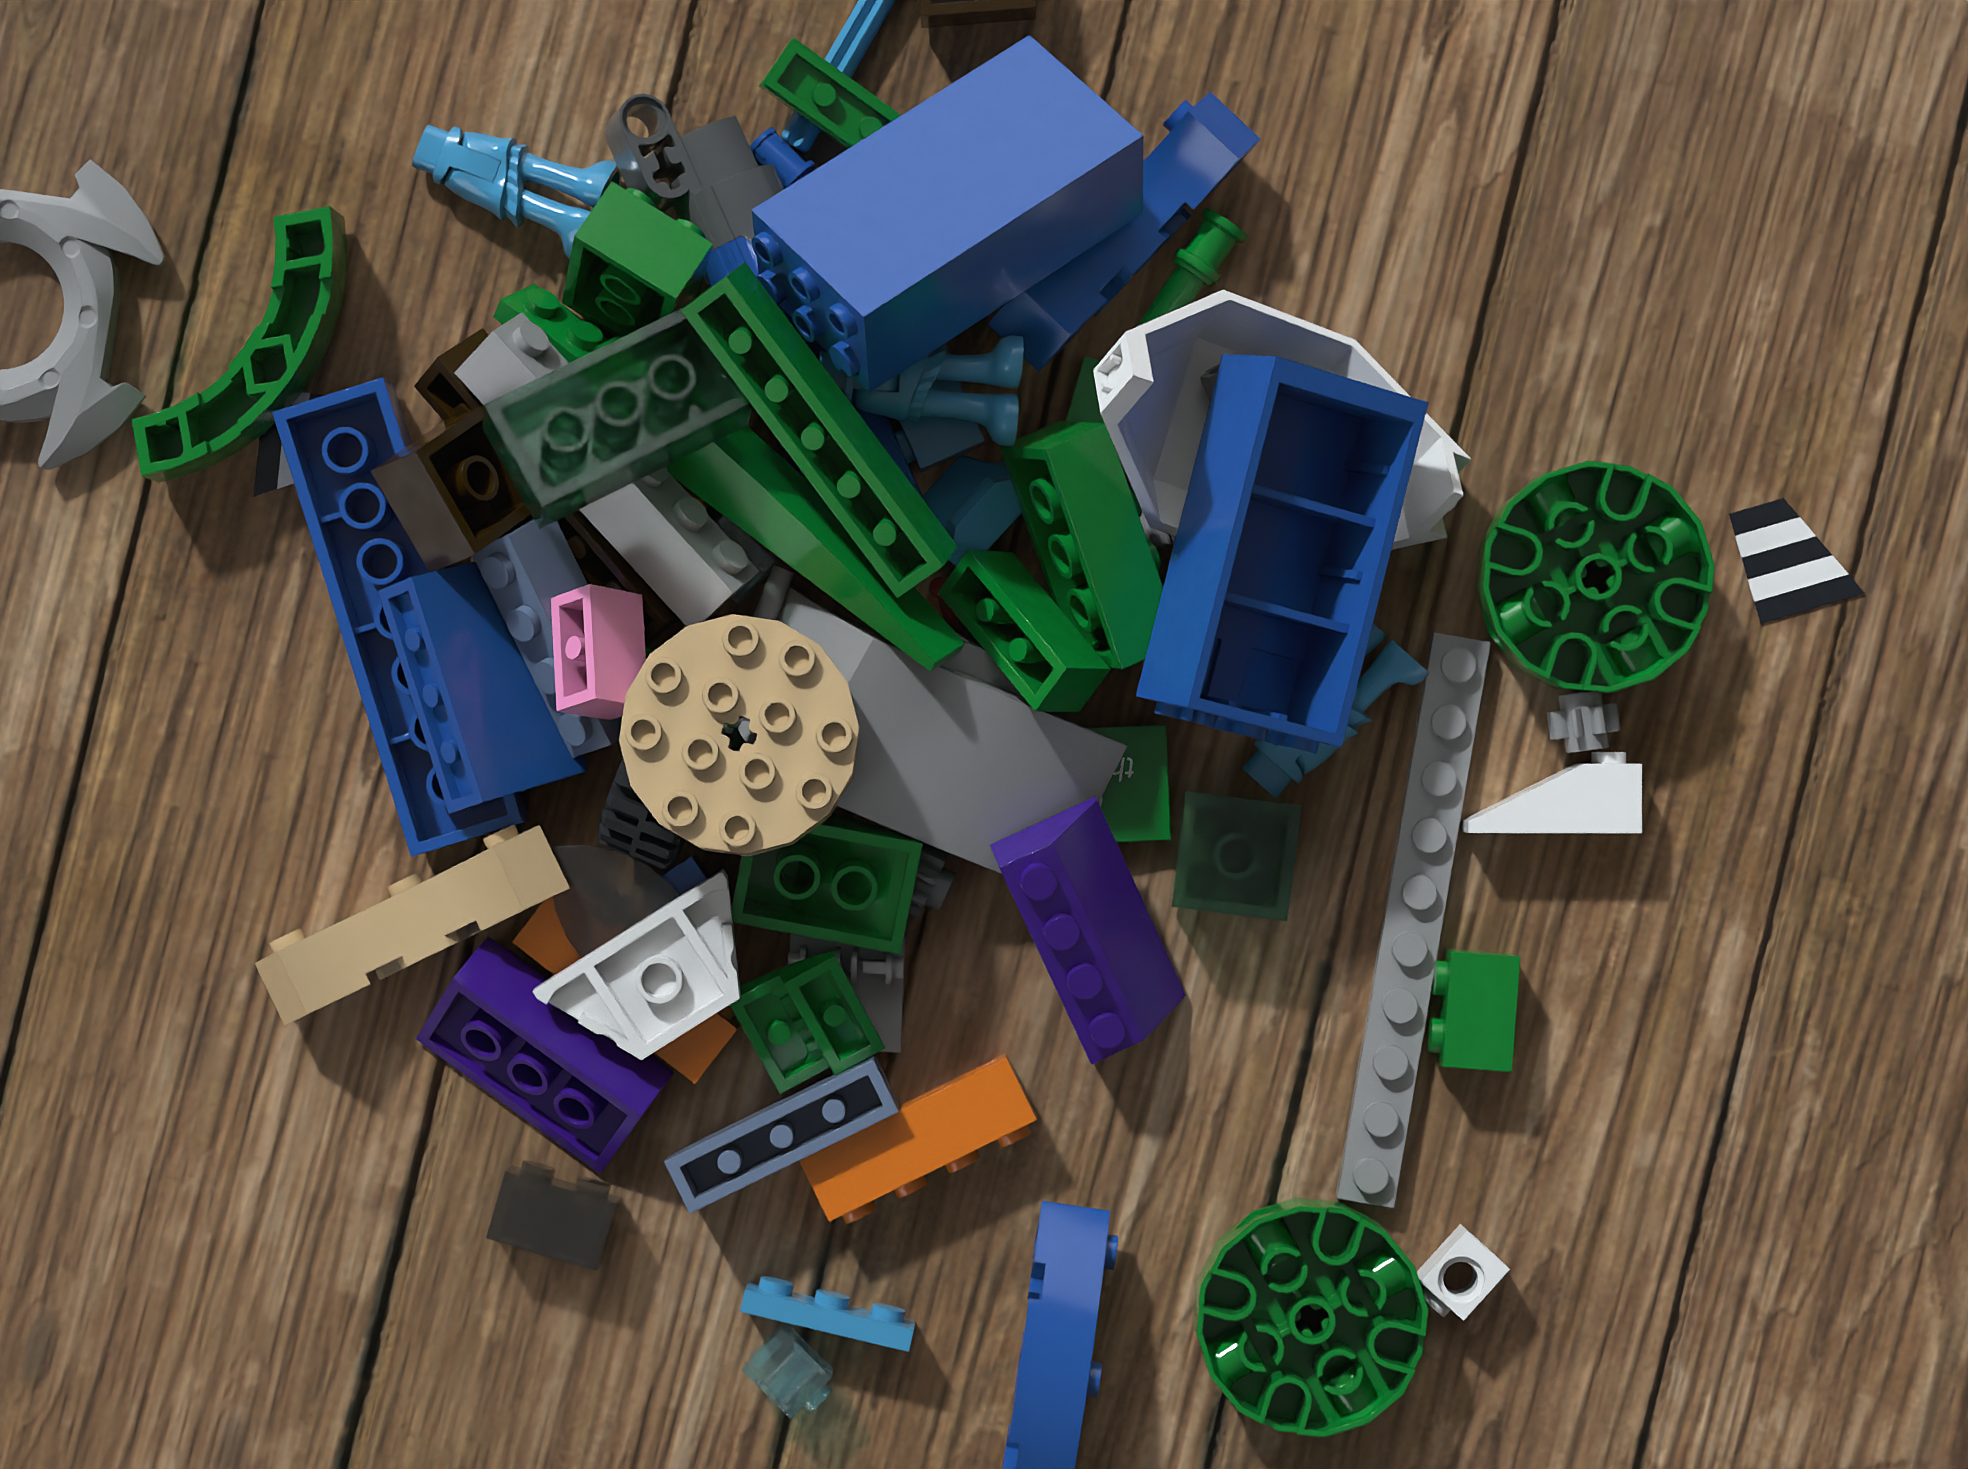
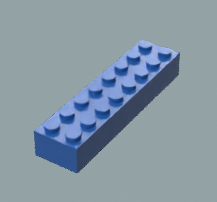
M382 377L273 411L272 414L411 857L492 833L514 824L517 825L530 821L521 792L448 814L378 594L379 590L407 578L429 573V570L371 473L373 469L412 443L394 384ZM449 565L439 570L450 568L451 566Z

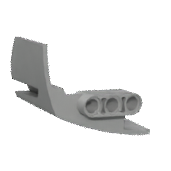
M792 585L788 589L777 620L815 641L823 648L848 682L860 728L854 778L837 806L1002 874L991 850V844L1094 796L1099 803L1127 745L1058 717L1052 712L1034 711L978 641L957 633L965 642L961 652L930 672L880 633L832 612ZM741 721L738 726L740 735L746 743L753 745L756 741V736L750 732L749 722Z

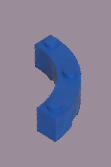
M1211 92L1194 106L1185 100L1164 122L1163 126L1169 131L1168 135L1143 161V214L1004 304L988 323L1002 338L1008 335L1022 336L1023 358L1038 372L1080 332L1079 330L1093 315L1096 317L1186 223L1192 215L1184 207L1188 204L1194 210L1210 192L1215 191L1261 140Z
M1042 1201L1028 1290L1027 1299L1029 1302L1025 1330L1022 1335L1014 1389L1011 1425L1009 1424L1002 1469H1075L1086 1396L1097 1398L1102 1363L1092 1361L1103 1271L1104 1269L1114 1270L1118 1247V1235L1108 1234L1109 1210Z

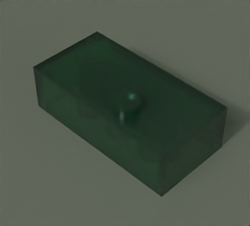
M683 308L484 405L483 431L539 529L748 426L752 410L751 403L681 310Z

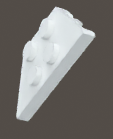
M724 869L720 870L535 987L532 992L538 1000L545 1004L549 1002L578 1019V1023L596 1034L607 1036L615 1041L618 1047L643 1060L735 1002L741 996L728 875Z

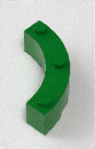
M331 206L273 216L275 263L270 287L273 290L260 325H256L244 347L228 365V370L203 392H197L178 404L154 414L132 419L142 477L160 483L188 476L223 461L241 451L264 434L275 423L272 412L292 406L305 390L321 364L333 337L342 307L347 277L345 220Z

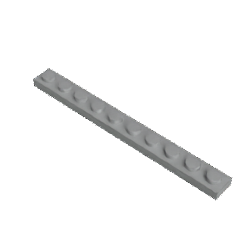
M1440 633L1431 634L1426 670L1429 672V675L1423 680L1335 1195L1337 1199L1394 1208L1434 977L1435 960L1438 954L1491 642Z

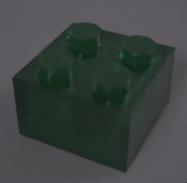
M1183 790L1169 905L1178 908L1287 921L1302 806Z

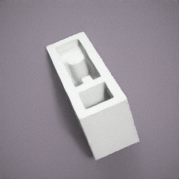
M1591 752V763H1575L1463 819L1462 832L1642 833V764L1626 763V752Z

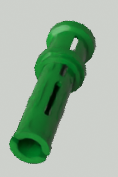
M1205 207L1201 213L1203 218L1201 226L1185 249L1178 248L1173 256L1175 258L1172 262L1177 267L1164 283L1137 326L1193 303L1204 285L1211 287L1213 283L1216 284L1221 277L1218 273L1220 266L1236 243H1244L1248 235L1228 219Z

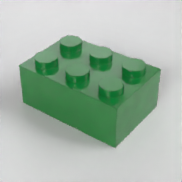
M611 182L574 236L561 303L614 336L630 331L664 357L688 321L681 310L699 296L713 243L708 241L703 231L693 223L684 219L674 220L656 209L654 202L643 192L634 188H627L625 190L616 183Z

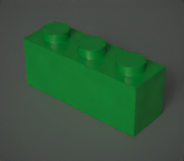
M967 550L938 591L941 598L1034 711L1080 712L1111 670L1013 552Z

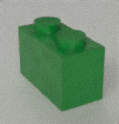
M1445 948L1444 961L1435 960L1432 993L1433 995H1441L1440 1018L1430 1019L1428 1052L1437 1053L1436 1062L1439 1065L1451 1068L1512 1072L1520 956L1513 953Z

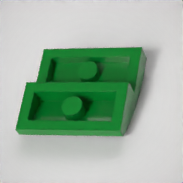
M833 951L797 961L741 985L740 998L730 1004L780 1094L829 1067L834 1075H837L885 1049L880 1036Z

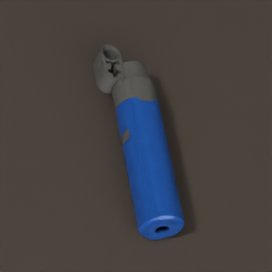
M648 94L633 95L627 99L610 118L605 131L607 144L627 188H634L643 192L654 202L656 209L661 212H665L673 207L678 219H684L696 225L703 231L706 239L713 243L704 275L709 288L744 262H746L757 277L759 275L757 255L751 243L754 237L752 209L785 189L775 165L758 166L736 116L712 122L680 137L670 113L662 101ZM627 117H635L644 122L649 136L643 138L632 133L627 124ZM652 150H656L658 154L655 156L654 152H652L651 154L649 153ZM653 175L657 179H663L666 177L670 183V186L666 182L656 183V181L653 178ZM779 306V308L782 310V312L785 314V316L788 318V320L800 334V332L798 331L793 322V318ZM800 334L819 360L820 351L826 350L817 341L809 342ZM855 408L924 500L888 417L871 414ZM778 440L786 461L809 481Z

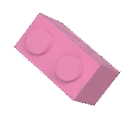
M588 584L552 597L551 616L556 711L605 720H612L623 716L625 695L646 661L642 595Z

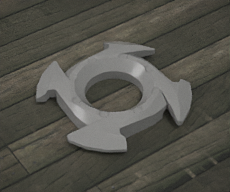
M89 160L75 174L79 189L70 199L0 189V243L22 245L40 254L55 271L63 291V319L51 345L40 356L25 365L0 370V421L27 423L45 421L46 418L51 417L38 459L39 467L47 470L54 469L91 452L120 430L147 397L129 383L123 382L112 386L106 381L109 380L121 298L119 267L115 266L111 250L136 257L155 266H162L166 257L149 218L121 183L92 160Z

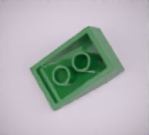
M833 812L830 818L792 845L752 856L741 857L732 903L733 923L901 954L923 842Z

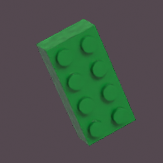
M1058 421L1015 439L1013 447L999 446L1052 600L1109 667L1124 669L1144 660L1163 590L1158 574L1161 562L1156 548L1146 539L1139 518L1142 515L1141 506L1133 488L1127 483L1121 460L1105 423Z

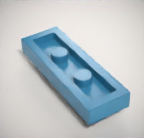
M761 1276L759 1284L748 1281L745 1288L740 1312L909 1352L915 1321L904 1319L906 1311L899 1307L872 1303L871 1310L850 1306V1297L844 1294L818 1289L816 1290L815 1297L793 1292V1283L768 1276Z

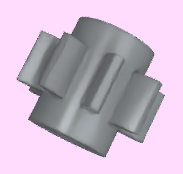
M1600 692L1558 696L1560 711L1547 712L1550 740L1564 738L1566 753L1608 748L1607 732L1621 730L1617 703L1603 705L1602 693Z

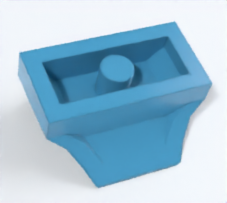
M960 455L923 495L927 506L958 546L948 559L955 567L967 550L987 551L1022 513L1004 461L990 462Z

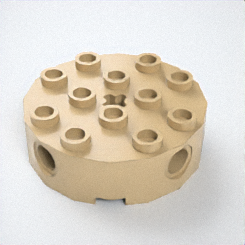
M731 614L686 626L649 654L625 695L619 743L630 786L661 826L702 850L752 856L792 845L831 817L854 778L860 728L848 682L818 643L778 620ZM741 721L749 722V730L756 736L755 743L753 745L744 743L740 751L731 750L732 741L725 735L727 728H738Z

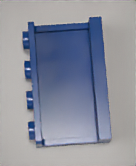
M476 562L413 576L378 591L448 814L588 771L583 755L572 758Z

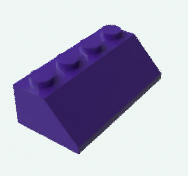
M1094 796L990 845L1002 875L1091 1064L1145 1040L1186 996L1101 807Z
M488 936L454 976L416 1037V1040L601 1174L674 1072L662 1064L653 1054L640 1060L618 1047L616 1042L607 1036L594 1033L579 1024V1020L549 1002L545 1004L538 1000L532 991L548 979L520 960L514 952L502 947Z

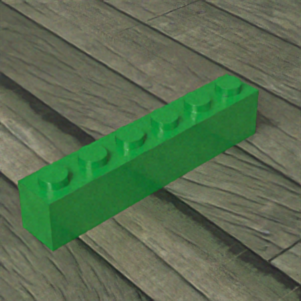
M746 262L742 263L681 310L897 598L945 565L958 548L957 544Z

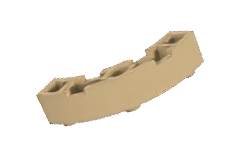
M515 824L483 839L487 850L424 882L419 873H415L388 886L391 898L307 938H305L300 928L270 942L269 945L273 954L256 962L255 965L284 1026L370 985L366 974L374 970L379 980L384 979L569 889L570 887L540 825L521 834L518 833Z

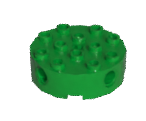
M1585 461L1534 478L1500 506L1479 545L1475 593L1487 633L1517 669L1555 689L1610 693L1654 680L1689 651L1708 612L1710 593H1712L1715 564L1701 520L1673 486L1632 466ZM1586 564L1590 569L1602 568L1605 577L1598 582L1601 589L1600 592L1595 587H1584L1582 578L1587 575Z
M1292 1198L1253 1210L1217 1240L1197 1278L1193 1325L1211 1379L1240 1413L1277 1431L1294 1432L1297 1435L1327 1437L1370 1423L1404 1394L1416 1371L1415 1367L1423 1354L1428 1307L1415 1265L1379 1222L1341 1202ZM1308 1304L1314 1310L1324 1308L1317 1313L1319 1324L1312 1328H1309L1304 1321L1295 1324L1302 1317L1300 1309Z

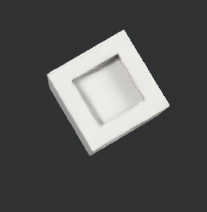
M1459 1224L1422 1265L1417 1274L1419 1281L1425 1286L1422 1291L1426 1302L1442 1317H1445L1452 1310L1464 1321L1510 1269L1462 1224ZM1456 1262L1470 1264L1473 1275L1470 1283L1465 1288L1451 1290L1445 1287L1443 1277L1450 1265Z

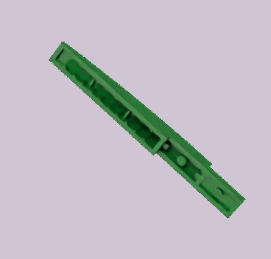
M532 284L500 299L493 318L504 324L523 312L532 323L539 326L547 335L549 342L572 367L578 369L586 377L588 384L620 414L668 449L663 462L668 472L685 487L930 672L961 652L965 642L915 587L898 598L894 595L809 481L720 402L630 331L609 340L597 326L582 320L562 305L553 293L538 287L536 284Z

